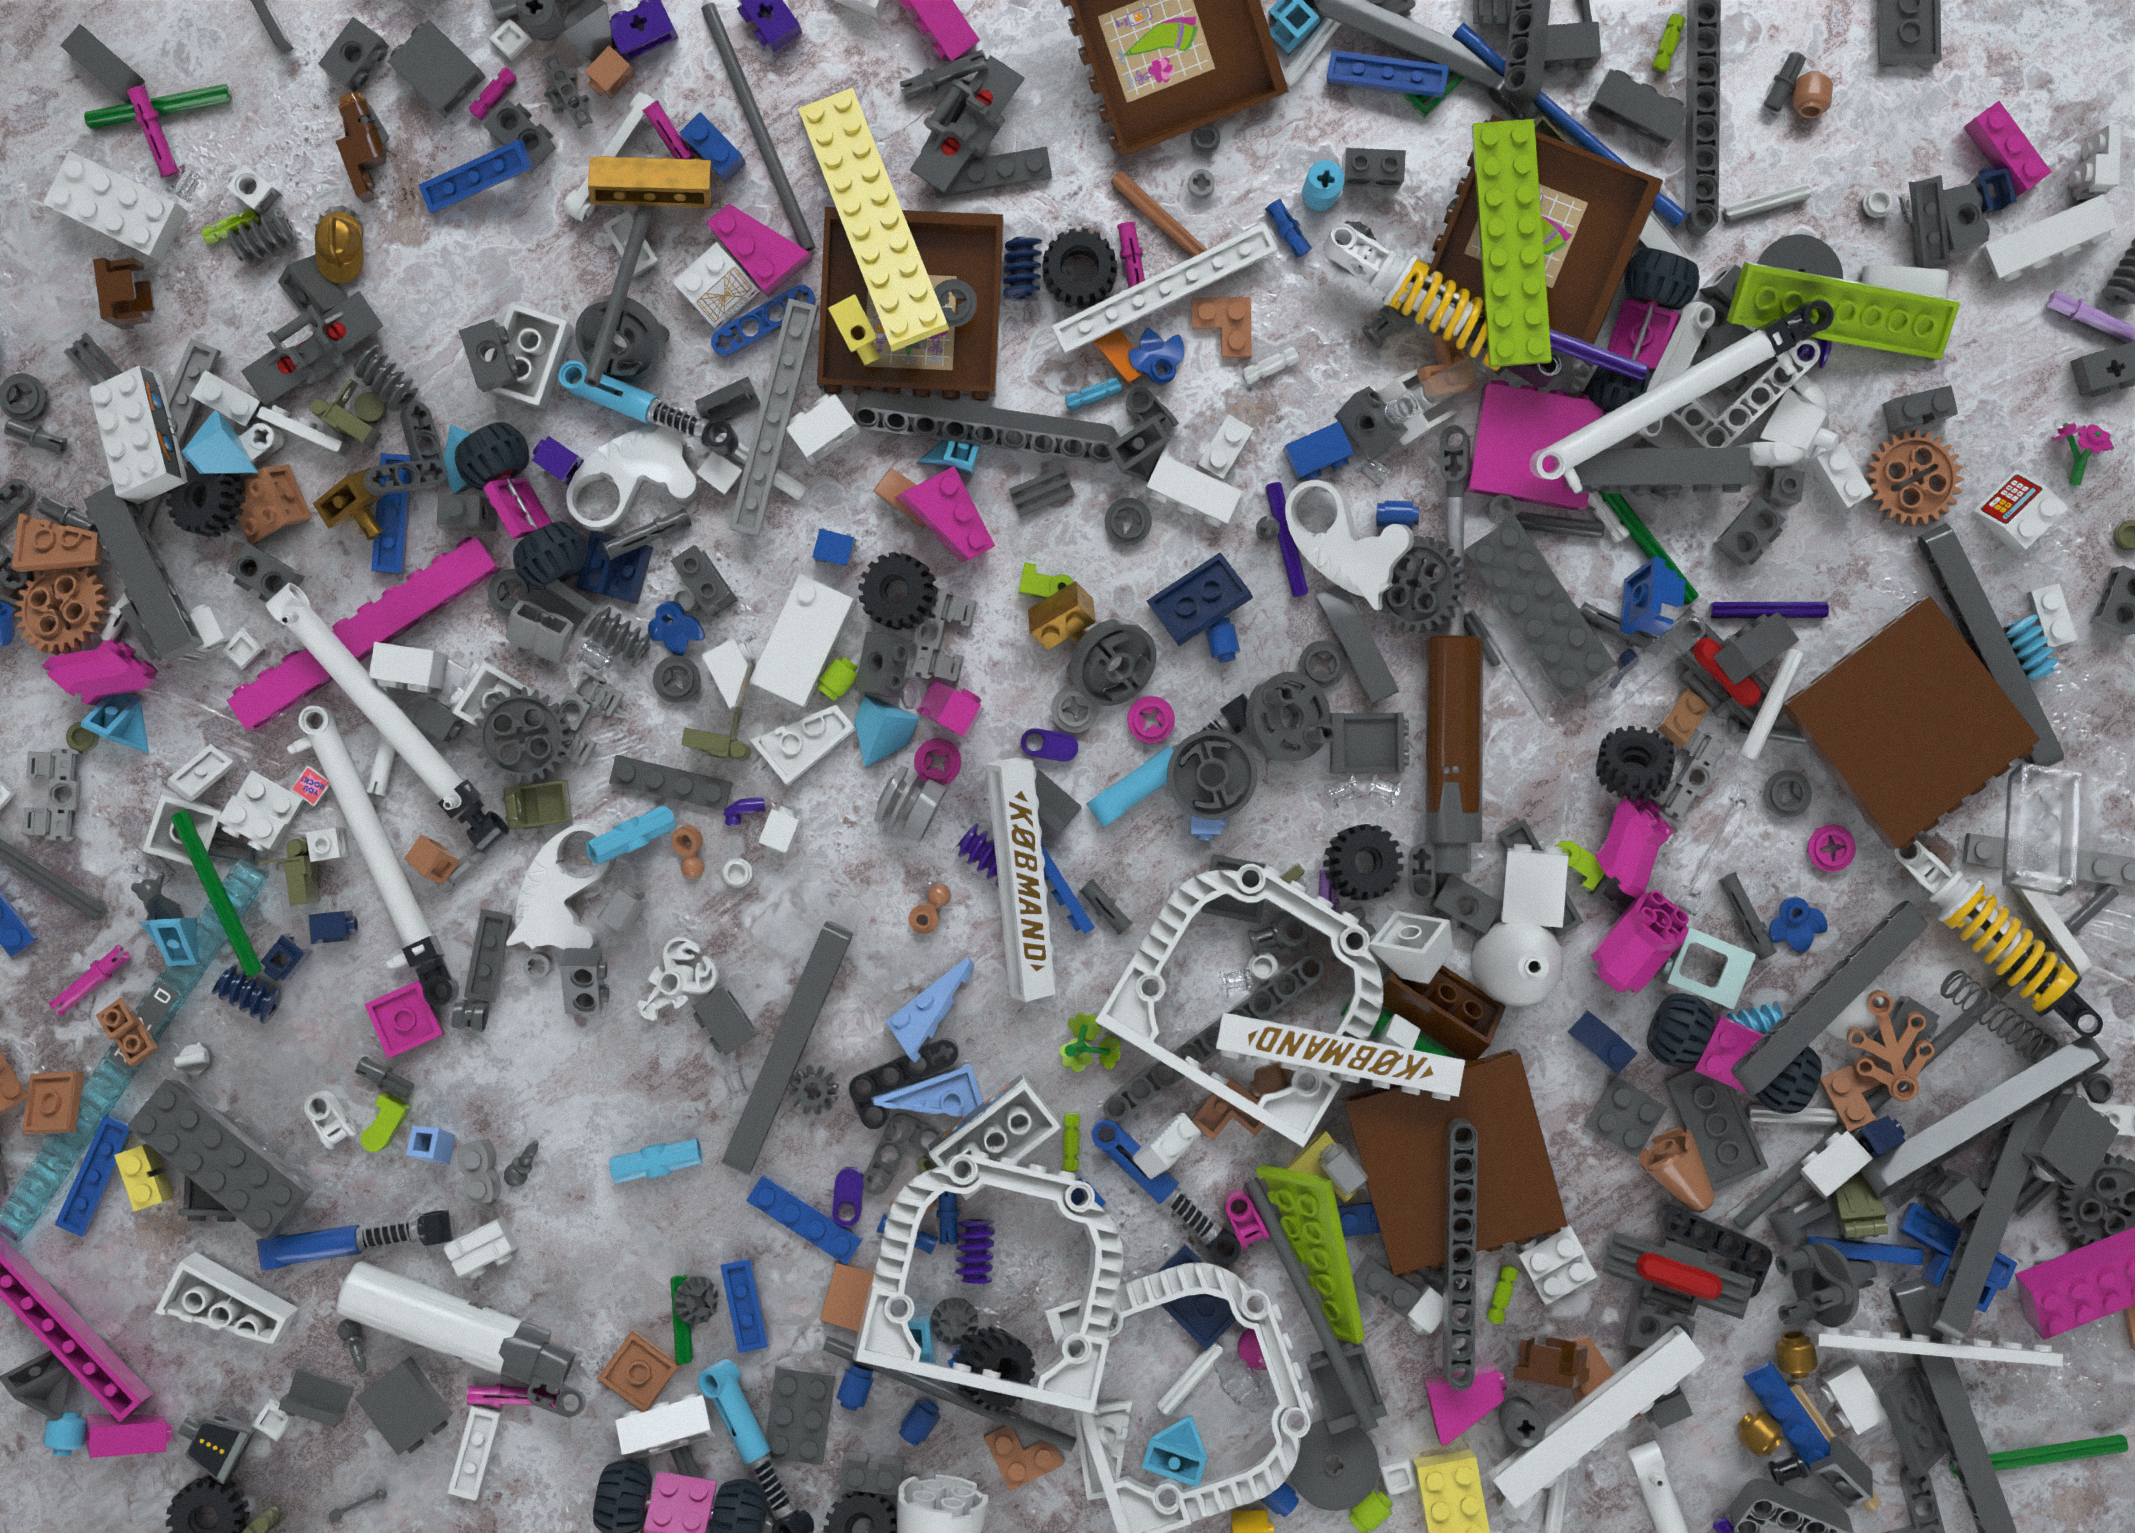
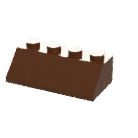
M1444 965L1440 967L1429 984L1402 979L1390 967L1382 978V1006L1415 1025L1422 1032L1468 1062L1478 1059L1490 1046L1506 1006L1493 1000L1482 990Z

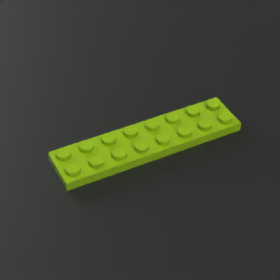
M1534 119L1473 123L1472 139L1489 367L1550 363L1552 357Z
M1744 261L1726 321L1732 324L1759 328L1771 320L1780 319L1782 316L1797 309L1802 303L1820 300L1829 303L1833 308L1834 319L1827 329L1818 331L1809 337L1942 360L1961 302L1954 299ZM1813 308L1810 311L1809 318L1815 324L1818 321L1819 315L1816 309Z

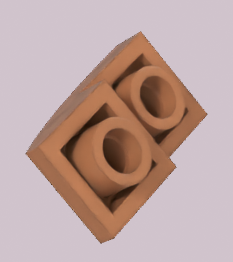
M889 468L873 492L894 510H900L917 526L925 528L926 525L921 523L915 517L916 515L895 497L916 486V484L893 468Z
M119 998L96 1014L108 1038L116 1041L129 1066H137L159 1050L144 1024L123 998Z

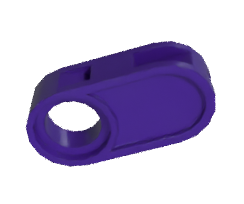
M1031 728L1021 737L1023 751L1033 757L1068 762L1078 752L1076 739L1066 733ZM1038 734L1042 737L1043 746L1040 750L1032 751L1027 748L1026 740L1029 735Z
M852 1166L841 1169L835 1179L832 1215L834 1221L843 1227H850L856 1224L862 1212L864 1176L858 1168ZM841 1205H852L855 1209V1216L850 1220L842 1219L838 1212Z

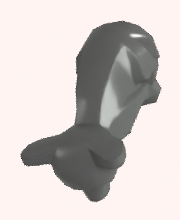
M160 872L156 880L145 879L141 883H132L131 890L143 901L145 909L149 913L146 920L184 918L180 905L161 894L165 878L164 872Z

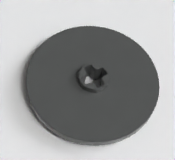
M1795 234L1780 238L1768 246L1757 261V264L1843 279V269L1833 249L1822 240L1809 235Z
M1323 1419L1312 1423L1308 1433L1301 1437L1298 1458L1290 1476L1297 1491L1310 1504L1328 1511L1346 1510L1361 1503L1372 1491L1379 1472L1378 1454L1372 1440L1360 1427L1355 1426L1331 1435L1326 1420ZM1333 1456H1337V1461L1342 1463V1467L1336 1468L1335 1473H1331L1330 1468L1326 1466V1461H1331Z

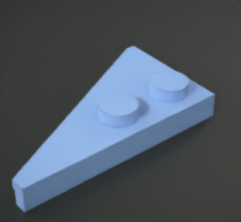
M968 957L886 1020L902 1048L914 1063L921 1056L918 1050L926 1037H933L938 1024L944 1019L955 1000L952 995L960 983L966 984L971 976V971L975 965Z
M969 1063L871 1098L874 1106L907 1109L931 1114H947L956 1117H965L983 1103L972 1066Z

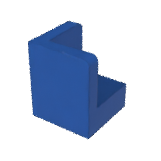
M819 528L812 558L824 563L831 562L847 566L852 546H855L856 539L852 536Z

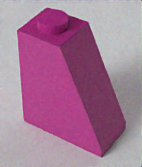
M1493 1364L1475 1368L1473 1384L1470 1388L1463 1391L1453 1389L1445 1376L1424 1381L1437 1439L1441 1446L1448 1445L1505 1400L1503 1390H1507L1503 1372H1498ZM1465 1371L1454 1373L1451 1377L1460 1378Z
M86 1415L85 1446L89 1458L166 1452V1442H172V1424H167L164 1415H131L120 1423L113 1415Z

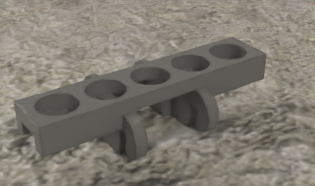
M557 52L542 59L556 85L552 88L548 87L547 91L544 92V96L550 97L555 106L552 112L562 114L563 110L568 108L578 129L583 128L582 126L588 123H593L583 101H589L588 96H579L572 80L574 81L578 78L576 73L568 74ZM556 59L559 66L553 70L549 62ZM563 72L565 77L557 80L556 74ZM566 85H570L573 88L572 94L568 96L562 93L563 87ZM557 93H560L564 100L561 104L555 95ZM579 111H583L586 115L584 121L578 120L576 114Z

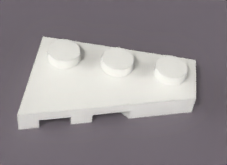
M834 705L804 717L793 724L779 727L773 732L752 738L750 741L784 783L789 786L856 730V728L841 709Z
M1132 1399L1098 1405L1100 1415L1096 1416L1099 1427H1105L1110 1444L1106 1445L1117 1479H1120ZM1073 1409L1087 1500L1105 1498L1106 1495L1078 1410Z

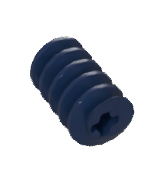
M1015 237L1005 243V249L1009 253L1004 255V260L1010 263L1004 266V273L1010 275L1003 279V284L1009 287L1003 290L1005 298L1019 302L1040 300L1032 296L1033 292L1040 291V287L1033 285L1032 281L1041 279V275L1033 273V269L1041 267V263L1033 261V257L1042 255V251L1034 249L1035 245L1042 244L1041 239Z
M232 965L217 980L211 994L215 995L219 992L218 997L220 1000L225 1001L229 998V1005L234 1007L239 1005L240 1011L244 1013L250 1010V1017L257 1018L260 1016V1022L266 1024L280 1005L281 999L277 998L279 988L276 987L269 993L267 992L269 985L267 981L258 987V976H254L248 981L246 980L245 972L243 971L237 975L238 965Z

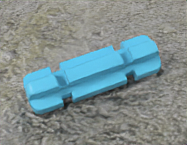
M1114 377L1106 380L1104 384L1100 382L1081 389L1078 394L1073 392L1066 395L1065 402L1068 409L1074 411L1081 408L1083 404L1087 406L1106 399L1107 395L1111 394V396L1121 393L1122 386L1119 379Z

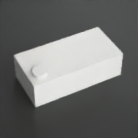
M799 574L749 682L807 709L816 686L820 681L819 678L824 673L856 601L845 594Z

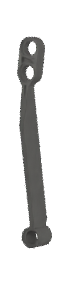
M1303 0L1311 9L1315 8L1325 17L1428 62L1449 65V71L1483 85L1491 99L1514 120L1535 119L1539 115V110L1532 101L1522 102L1504 86V77L1492 71L1468 48L1455 39L1366 0Z

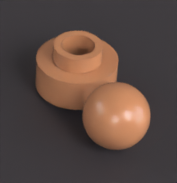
M683 825L673 832L671 843L674 850L684 856L681 862L682 874L689 879H695L700 877L704 871V862L700 857L696 856V852L703 845V838L696 827Z
M935 884L931 886L927 894L928 903L919 904L911 910L908 918L909 925L915 932L928 934L938 926L940 916L937 909L938 907L946 906L951 899L950 889L946 885ZM919 915H926L928 923L921 924L918 920Z

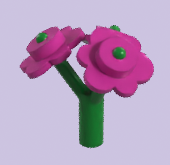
M2075 422L2064 423L2063 426L2057 428L2058 434L2051 437L2052 440L2067 437L2075 459L2069 483L2077 486L2082 483L2087 460L2092 453H2100L2101 450L2113 451L2114 449L2112 442L2109 440L2110 434L2094 424L2088 425L2086 428V425L2076 427ZM2077 432L2080 437L2078 444L2085 449L2082 454L2079 453L2073 436Z

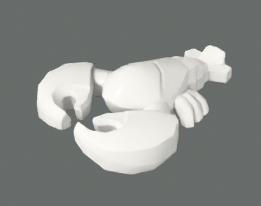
M676 937L669 940L664 946L662 959L665 972L663 973L658 966L654 968L648 980L656 987L653 989L647 1002L639 1000L637 1004L640 1008L639 1013L645 1019H650L653 1022L659 1019L657 1010L671 1002L675 1009L680 1008L689 1000L684 995L685 993L706 995L710 994L717 987L719 980L718 968L708 956L702 957L706 964V972L703 970V964L698 962L695 969V982H693V967L677 965L676 961H690L695 958L693 954L689 955L686 953L688 949L694 950L698 954L702 952L698 944L689 938Z

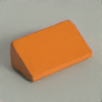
M1119 329L1091 342L1128 386L1145 374L1137 371L1131 365L1128 351L1136 348Z

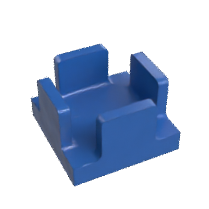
M1654 556L1624 579L1620 632L1631 635L1636 630H1641L1659 636L1673 627V619L1659 614L1661 613L1662 603L1677 608L1684 604L1685 580L1677 577V571L1665 568V559Z

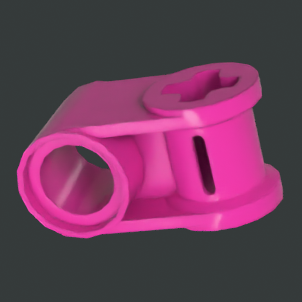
M1242 1190L1230 1191L1224 1198V1207L1243 1251L1247 1249L1248 1245L1262 1238L1269 1239L1270 1236L1260 1215L1256 1213L1249 1196ZM1236 1199H1242L1246 1202L1245 1208L1240 1212H1234L1230 1209L1232 1202Z

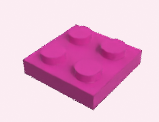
M420 980L364 1004L387 1058L394 1057L445 1034L433 1005L427 1003L423 996V987Z

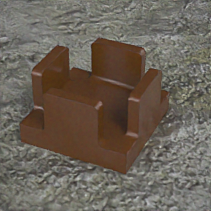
M106 258L93 259L101 319L122 330L133 329L136 324L150 323L151 316L145 312L155 310L152 283L149 281L134 282L133 271L144 270V263L136 258L113 261Z
M1528 1336L1521 1339L1519 1363L1514 1366L1513 1378L1573 1389L1588 1381L1590 1368H1586L1587 1346L1577 1347L1575 1341L1554 1337L1546 1339V1346L1534 1344L1535 1337Z

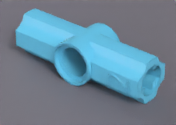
M664 805L638 818L635 816L612 827L613 830L585 842L586 852L596 866L622 853L627 854L650 843L649 840L676 828L674 815Z
M698 1138L668 1145L666 1143H659L641 1148L637 1152L611 1157L609 1159V1168L615 1184L642 1177L649 1179L672 1173V1170L702 1164L703 1153Z

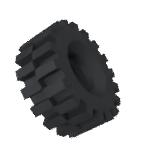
M187 461V467L184 468L188 482L167 491V493L171 494V499H166V505L172 507L168 511L169 516L175 518L173 523L186 532L207 537H219L221 533H228L231 531L229 525L236 526L238 520L235 518L236 515L242 516L244 509L240 508V503H245L246 497L241 496V492L245 491V486L238 483L242 478L236 473L200 474L190 461ZM207 488V500L201 507V495Z
M896 552L889 553L888 557L883 554L878 556L879 562L877 563L871 561L867 565L871 569L869 573L863 571L861 575L865 579L864 584L859 583L858 590L863 591V595L858 597L859 601L865 604L863 607L864 612L869 614L870 618L875 622L895 630H901V628L908 630L913 628L912 624L914 623L918 625L923 623L922 617L924 615L929 617L932 613L929 610L930 605L936 606L937 599L933 598V593H938V587L933 585L936 579L933 574L929 573L930 569L927 565L908 554L901 553L900 555ZM894 580H903L908 588L906 597L900 602H892L887 596V588Z
M1628 726L1627 731H1624L1622 727L1617 728L1615 734L1609 732L1606 735V739L1603 738L1601 741L1596 763V776H1600L1599 783L1602 786L1607 784L1606 790L1609 793L1617 791V797L1623 799L1624 795L1630 796L1629 801H1636L1637 797H1641L1643 801L1649 800L1650 794L1656 798L1660 796L1661 791L1665 792L1668 784H1670L1675 763L1674 748L1672 745L1668 746L1669 740L1666 737L1659 739V732L1655 730L1652 733H1648L1647 728L1642 726L1640 730H1635V726ZM1625 763H1639L1643 765L1644 768H1633L1626 765Z
M1362 824L1338 832V836L1333 837L1329 841L1332 846L1325 849L1324 854L1328 855L1329 859L1323 861V867H1329L1330 872L1325 873L1326 878H1333L1334 883L1331 884V887L1334 890L1341 889V896H1351L1350 900L1363 901L1384 896L1386 892H1391L1395 888L1392 884L1398 883L1401 879L1397 872L1403 871L1404 864H1398V859L1404 857L1403 852H1397L1395 849L1400 845L1398 841H1390L1389 838L1392 834L1389 831L1381 832L1382 827L1378 825ZM1360 851H1367L1373 857L1374 868L1368 874L1361 873L1356 867L1355 858Z
M210 1475L202 1479H195L181 1489L170 1501L173 1504L167 1508L166 1514L171 1515V1517L165 1521L166 1527L172 1526L173 1530L169 1533H242L247 1527V1524L244 1523L250 1517V1512H245V1508L249 1506L248 1499L241 1500L240 1497L244 1494V1491L240 1488L236 1492L233 1489L236 1483L232 1480L222 1484ZM209 1506L215 1510L218 1521L214 1527L205 1528L199 1524L196 1513L200 1507Z
M852 1491L853 1495L851 1496L847 1493L841 1496L843 1501L840 1504L836 1501L833 1503L832 1507L835 1509L833 1514L827 1512L825 1519L829 1520V1525H824L823 1527L824 1533H852L855 1522L859 1519L867 1518L873 1523V1533H897V1509L894 1508V1505L878 1493Z

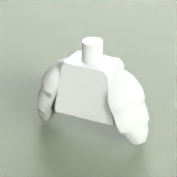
M1784 369L1778 371L1783 381H1787L1792 376V374L1787 375ZM1803 374L1790 389L1785 391L1760 436L1761 442L1736 446V448H1750V463L1752 465L1769 466L1773 469L1792 466L1798 463L1802 457L1810 458L1817 445L1833 451L1839 440V434L1827 430L1830 423L1827 414L1829 408L1822 388L1818 383H1813L1809 377Z

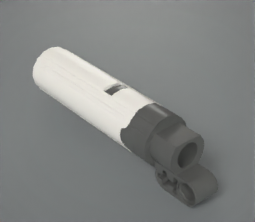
M364 1261L356 1263L347 1275L336 1306L339 1316L447 1356L455 1355L456 1358L466 1363L529 1386L527 1391L529 1401L542 1409L564 1417H573L583 1412L586 1406V1398L583 1392L564 1384L576 1353L550 1344L549 1341L552 1333L550 1330L488 1307L474 1306L469 1300ZM547 1385L546 1391L549 1393L558 1394V1389H561L562 1392L558 1395L557 1399L545 1397L539 1400L540 1394L536 1392V1389ZM568 1394L575 1395L579 1402L577 1409L573 1412L566 1410L563 1404Z

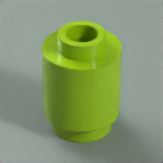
M845 656L841 661L835 657L819 678L820 683L816 687L833 701H836L839 696L843 697L857 679L858 674L855 670L858 666Z
M1372 1490L1361 1503L1352 1508L1353 1512L1348 1517L1361 1533H1367L1368 1531L1372 1533L1393 1514L1390 1509L1393 1503L1383 1491L1377 1494Z

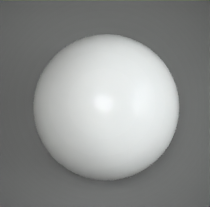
M1874 979L1824 1030L1842 1040H1847V1033L1853 1028L1861 1029L1866 1034V1037L1874 1033L1879 1028L1876 1015L1868 1009L1866 999L1872 991H1883L1879 983ZM1875 998L1873 1005L1880 1006L1883 1003V998ZM1859 1033L1852 1036V1040L1862 1038V1035Z

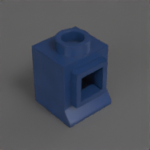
M1996 166L1978 171L1979 175L1971 180V184L1975 183L1977 191L1982 195L1983 206L1981 210L1983 215L2007 209L2017 202L2008 167L1997 170ZM1993 184L1996 197L1990 198L1987 185Z
M353 910L309 915L311 944L348 941L349 936L358 933V921L356 916H353Z
M291 933L281 934L277 942L260 962L266 967L264 969L265 974L275 981H279V979L283 981L290 980L313 953L309 948L301 949L293 943L294 936ZM280 952L290 958L284 967L274 961Z

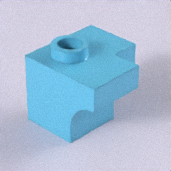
M1278 0L1268 11L1277 21L1270 29L1271 37L1288 55L1321 23L1319 16L1303 0Z

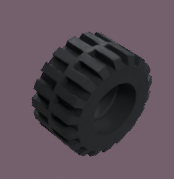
M1076 228L1069 229L1068 234L1062 232L1058 234L1056 241L1052 239L1048 250H1045L1043 256V280L1046 283V289L1049 294L1052 293L1058 303L1062 301L1066 307L1071 308V305H1075L1077 309H1083L1085 305L1092 307L1096 305L1097 301L1100 300L1102 302L1106 298V294L1111 292L1116 279L1117 261L1115 260V252L1109 247L1110 243L1107 239L1102 240L1100 234L1096 231L1093 234L1088 233L1086 228H1082V232H1076ZM1076 254H1083L1092 258L1097 265L1095 277L1082 284L1073 283L1066 279L1062 273V264L1067 258Z
M989 1327L988 1330L982 1328L978 1330L977 1335L972 1333L968 1336L969 1340L966 1344L962 1342L959 1347L961 1348L960 1353H956L954 1357L957 1363L971 1366L970 1372L982 1374L983 1369L990 1370L993 1364L1000 1360V1365L996 1372L1001 1373V1379L1032 1385L1029 1382L1031 1379H1034L1035 1372L1032 1370L1036 1366L1035 1360L1031 1358L1033 1355L1032 1351L1027 1348L1025 1343L1001 1328ZM955 1383L959 1386L958 1389L961 1393L988 1411H994L995 1409L997 1411H1004L1006 1406L1009 1408L1015 1406L1017 1399L1020 1401L1023 1399Z

